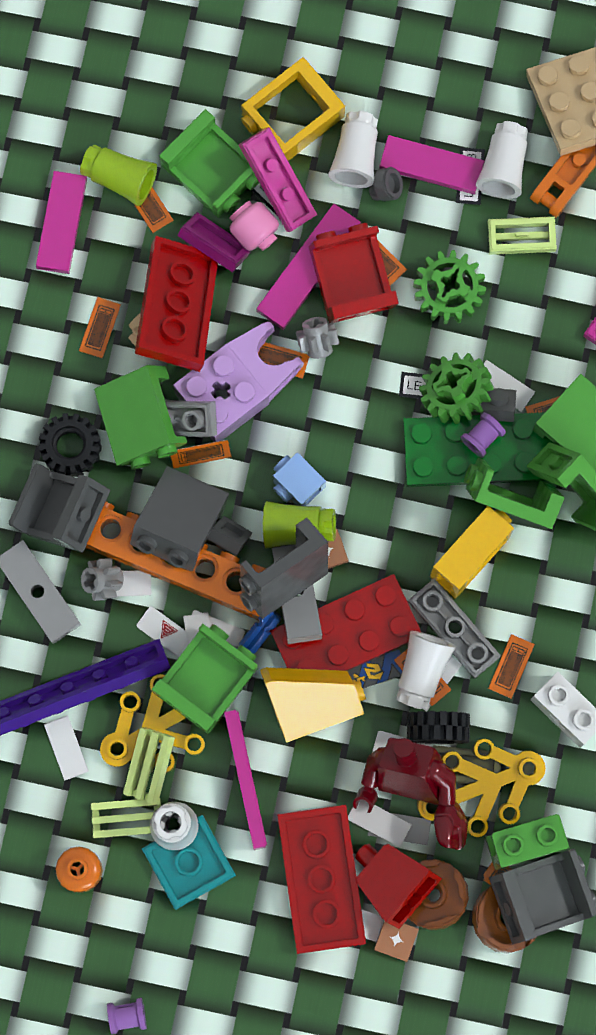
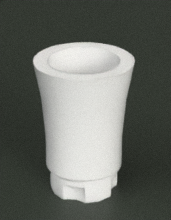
M350 111L346 114L335 158L328 173V177L333 182L353 188H367L373 185L375 146L378 135L376 129L378 119L373 114L364 111Z
M511 121L497 123L495 134L491 137L484 166L476 182V187L481 192L502 199H513L521 195L523 164L527 148L526 138L528 130L526 127Z
M410 631L407 655L398 683L400 688L396 700L417 709L427 710L430 699L435 695L440 678L456 646L430 634Z
M168 802L161 805L154 812L150 821V831L153 839L159 846L167 850L186 848L194 841L198 833L199 826L195 812L188 805L181 802ZM170 818L178 819L177 822L180 825L177 830L172 829L169 831L167 829L166 823Z

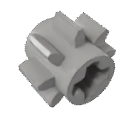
M313 317L305 320L302 323L303 330L296 331L301 353L308 352L310 358L319 359L327 357L333 352L332 345L339 344L337 329H335L334 323L328 324L327 319L323 317Z
M111 558L88 561L89 568H86L81 575V584L84 591L93 593V601L116 598V591L121 589L124 582L120 567L112 566Z

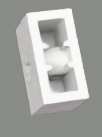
M559 672L531 698V701L579 748L585 745L596 733V708Z

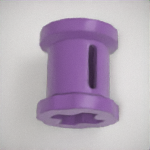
M485 412L480 416L481 421L468 434L464 433L461 436L463 443L481 458L486 455L485 450L498 436L503 437L506 434L505 429L500 423Z
M142 998L136 999L135 1003L116 1006L113 1003H107L111 1035L117 1034L118 1030L134 1027H139L141 1030L147 1029Z

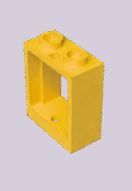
M304 57L241 105L243 116L241 121L245 128L253 135L269 127L288 161L345 117V105ZM297 80L324 113L284 143L257 110Z
M487 506L433 566L430 578L435 579L447 593L456 599L509 540L514 530V527L510 525L512 519L505 512L498 509L493 510Z

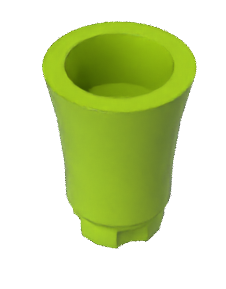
M97 145L89 146L80 166L81 175L89 177L92 182L116 192L136 206L142 205L146 200L157 173V164L154 162L136 159Z
M266 501L263 511V540L265 548L296 545V524L305 518L310 520L327 541H334L336 537L335 509H322L321 506L286 505Z

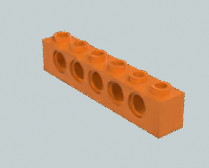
M105 502L85 548L259 621L258 618L260 616L255 610L249 611L241 601V591L234 592L227 587V582L231 577L240 576V564H238L240 559L224 551L217 555L207 551L208 545L204 544L193 571L169 565L164 559L155 555L136 551L130 544L134 525L139 515L127 512L126 516L113 511L114 505ZM110 523L118 524L121 527L120 534L113 539L105 538L102 535L104 527ZM204 562L211 563L215 567L214 574L206 579L200 578L196 574L197 567ZM255 564L252 565V568L257 573H260L263 570H265V568Z

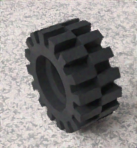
M63 413L62 417L58 419L56 416L53 417L49 425L47 423L44 425L43 434L40 433L39 451L47 467L54 472L71 477L73 475L79 476V474L84 475L83 472L86 470L90 472L94 468L93 464L95 462L98 463L100 459L99 453L102 449L101 440L95 426L86 417L83 419L79 414L75 413L73 416ZM68 433L77 434L83 440L82 451L72 458L62 456L57 450L59 439Z
M418 711L407 713V739L415 743L425 744L469 743L470 714L453 711Z

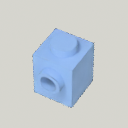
M298 452L292 458L288 455L285 456L273 469L276 472L273 475V482L276 484L273 489L286 503L292 500L298 506H307L326 487V480Z

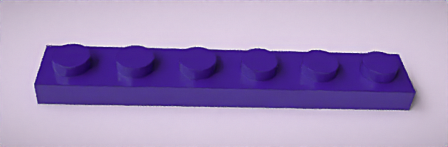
M160 639L0 701V736L170 669L171 667Z

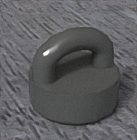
M393 167L378 169L374 175V183L369 187L371 198L375 201L382 200L384 202L398 199L403 190L400 173Z

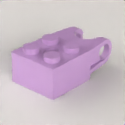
M271 322L260 324L225 344L204 361V366L200 372L192 370L173 384L175 394L181 401H215L217 435L210 437L213 442L224 440L268 406L269 402L297 375L304 365L299 357L276 366L268 365L260 359L258 355L260 348L275 331ZM219 389L227 390L228 398L223 399L219 396L215 399V392Z

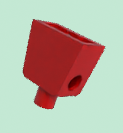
M388 843L379 852L372 845L366 844L359 849L355 856V859L364 867L356 878L357 884L382 919L398 929L401 928L442 880L439 875Z

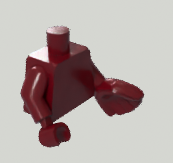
M389 738L386 747H379L368 756L361 781L364 787L359 789L353 801L355 809L360 800H365L369 804L367 813H370L378 799V794L374 790L377 787L379 791L436 804L438 806L434 815V828L438 843L445 848L461 850L465 846L468 823L464 812L456 802V775L444 763L435 748L413 743L407 738Z

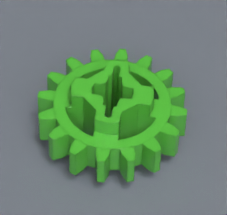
M452 250L450 256L445 258L444 254L439 251L437 253V261L434 262L430 257L425 259L427 269L418 267L416 274L422 279H415L413 287L421 290L414 294L415 301H424L420 311L425 312L430 309L432 311L431 320L434 321L438 315L443 316L444 324H448L450 317H454L457 323H461L463 313L469 317L474 315L472 305L481 307L483 300L477 295H485L486 287L479 285L484 281L485 274L475 273L479 264L475 262L469 265L467 263L468 254L465 253L461 259L456 258L455 250ZM452 267V269L446 271H439L441 268ZM464 273L467 275L471 282L472 290L470 289V286L464 283ZM456 277L455 288H452L443 297L444 286H447ZM427 284L430 285L429 288L435 291V301L428 293ZM454 303L461 304L457 307H447V305Z
M456 352L450 361L442 356V364L440 366L431 364L432 374H423L422 376L426 385L419 387V391L423 395L421 401L433 418L438 416L442 423H446L451 417L455 424H459L461 416H465L470 421L472 420L471 412L476 410L482 413L484 410L480 404L491 401L487 392L494 390V386L490 381L492 376L482 360L478 358L474 361L470 353H467L461 359Z

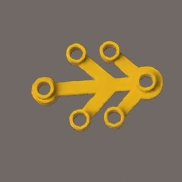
M157 674L152 677L150 681L151 690L154 687L155 681L163 679L165 675ZM132 691L125 692L121 696L120 706L122 709L116 731L107 735L100 746L103 760L114 767L124 766L132 760L140 730L138 729L129 734L134 712L138 711L141 706L140 697ZM152 691L142 727L175 737L173 746L185 749L190 755L201 754L205 748V742L200 735L190 734L187 736L167 730L186 718L175 709L159 717L163 700ZM128 696H133L137 699V704L134 708L125 707L124 700ZM193 738L201 741V747L197 751H191L188 748V742ZM121 743L123 745L124 751L121 755L115 756L111 753L113 744ZM159 753L155 754L154 759L156 761L154 767L156 766ZM172 754L170 755L171 764L167 767L166 773L171 771L175 765V759Z
M486 738L476 740L473 745V752L476 757L483 760L491 758L509 767L498 773L462 759L460 754L455 751H448L442 755L441 758L445 764L448 756L455 755L458 759V764L451 769L454 772H459L478 780L456 789V802L458 804L482 794L474 815L467 820V831L474 837H482L486 834L488 830L487 819L501 786L514 782L507 803L500 806L498 816L506 824H514L519 820V806L527 787L537 784L545 774V763L539 754L533 751H522L514 755L494 746L492 741ZM483 742L488 743L490 746V751L486 755L478 753V746ZM526 762L534 764V771L530 775H525L522 770ZM418 800L417 809L419 814L427 820L434 821L435 813H429L426 810L428 802ZM507 807H513L515 810V816L510 820L505 819L503 816V811ZM481 820L483 829L477 833L471 830L472 822Z

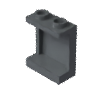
M36 463L11 515L9 525L32 538L83 553L111 490L90 477L80 474L78 478L51 471L45 466Z
M167 466L134 525L130 544L143 553L152 554L168 561L177 568L193 571L198 555L216 521L218 522L224 513L229 493Z
M308 518L296 524V549L260 573H257L246 560L240 564V599L249 611L255 610L262 619L328 574V541Z
M574 848L489 877L512 945L596 916V896L586 881L584 862L577 855Z

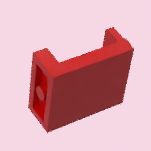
M361 223L349 227V233L336 235L335 231L324 232L316 235L317 240L313 241L309 246L329 323H336L392 309L399 304L396 290L391 291L377 240L378 226L368 228L367 223Z

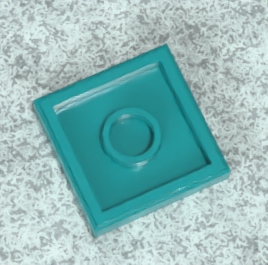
M203 815L197 817L199 826L197 836L186 848L167 850L159 846L155 841L142 848L175 910L236 876Z

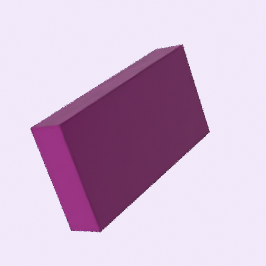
M198 212L181 227L178 233V237L231 272L250 253L233 235Z

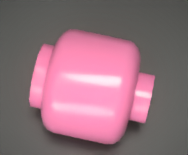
M249 200L230 216L232 221L229 227L230 232L247 251H252L257 247L264 251L278 239L274 233L279 227V222L262 202L252 204Z

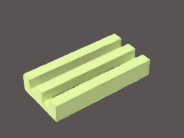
M555 217L488 219L489 255L556 252ZM548 227V231L496 233V229ZM549 239V242L542 243L496 244V241Z
M140 727L123 791L124 795L134 796L135 799L145 800L150 804H158L175 737L147 727ZM159 740H161L162 743H161V747H160L158 759H157V762H156V766H155V770H154L152 782H151V785H150L149 793H147V792H146V789H147L149 777H150L151 772H153L154 765H155V761H156V760L154 759V758H155V754H156V750H157V747H158Z
M159 798L158 804H150L145 800L138 799L91 803L93 838L151 834L150 826L101 830L100 824L151 820L154 812L100 816L99 810L154 806L155 812L161 806V798Z

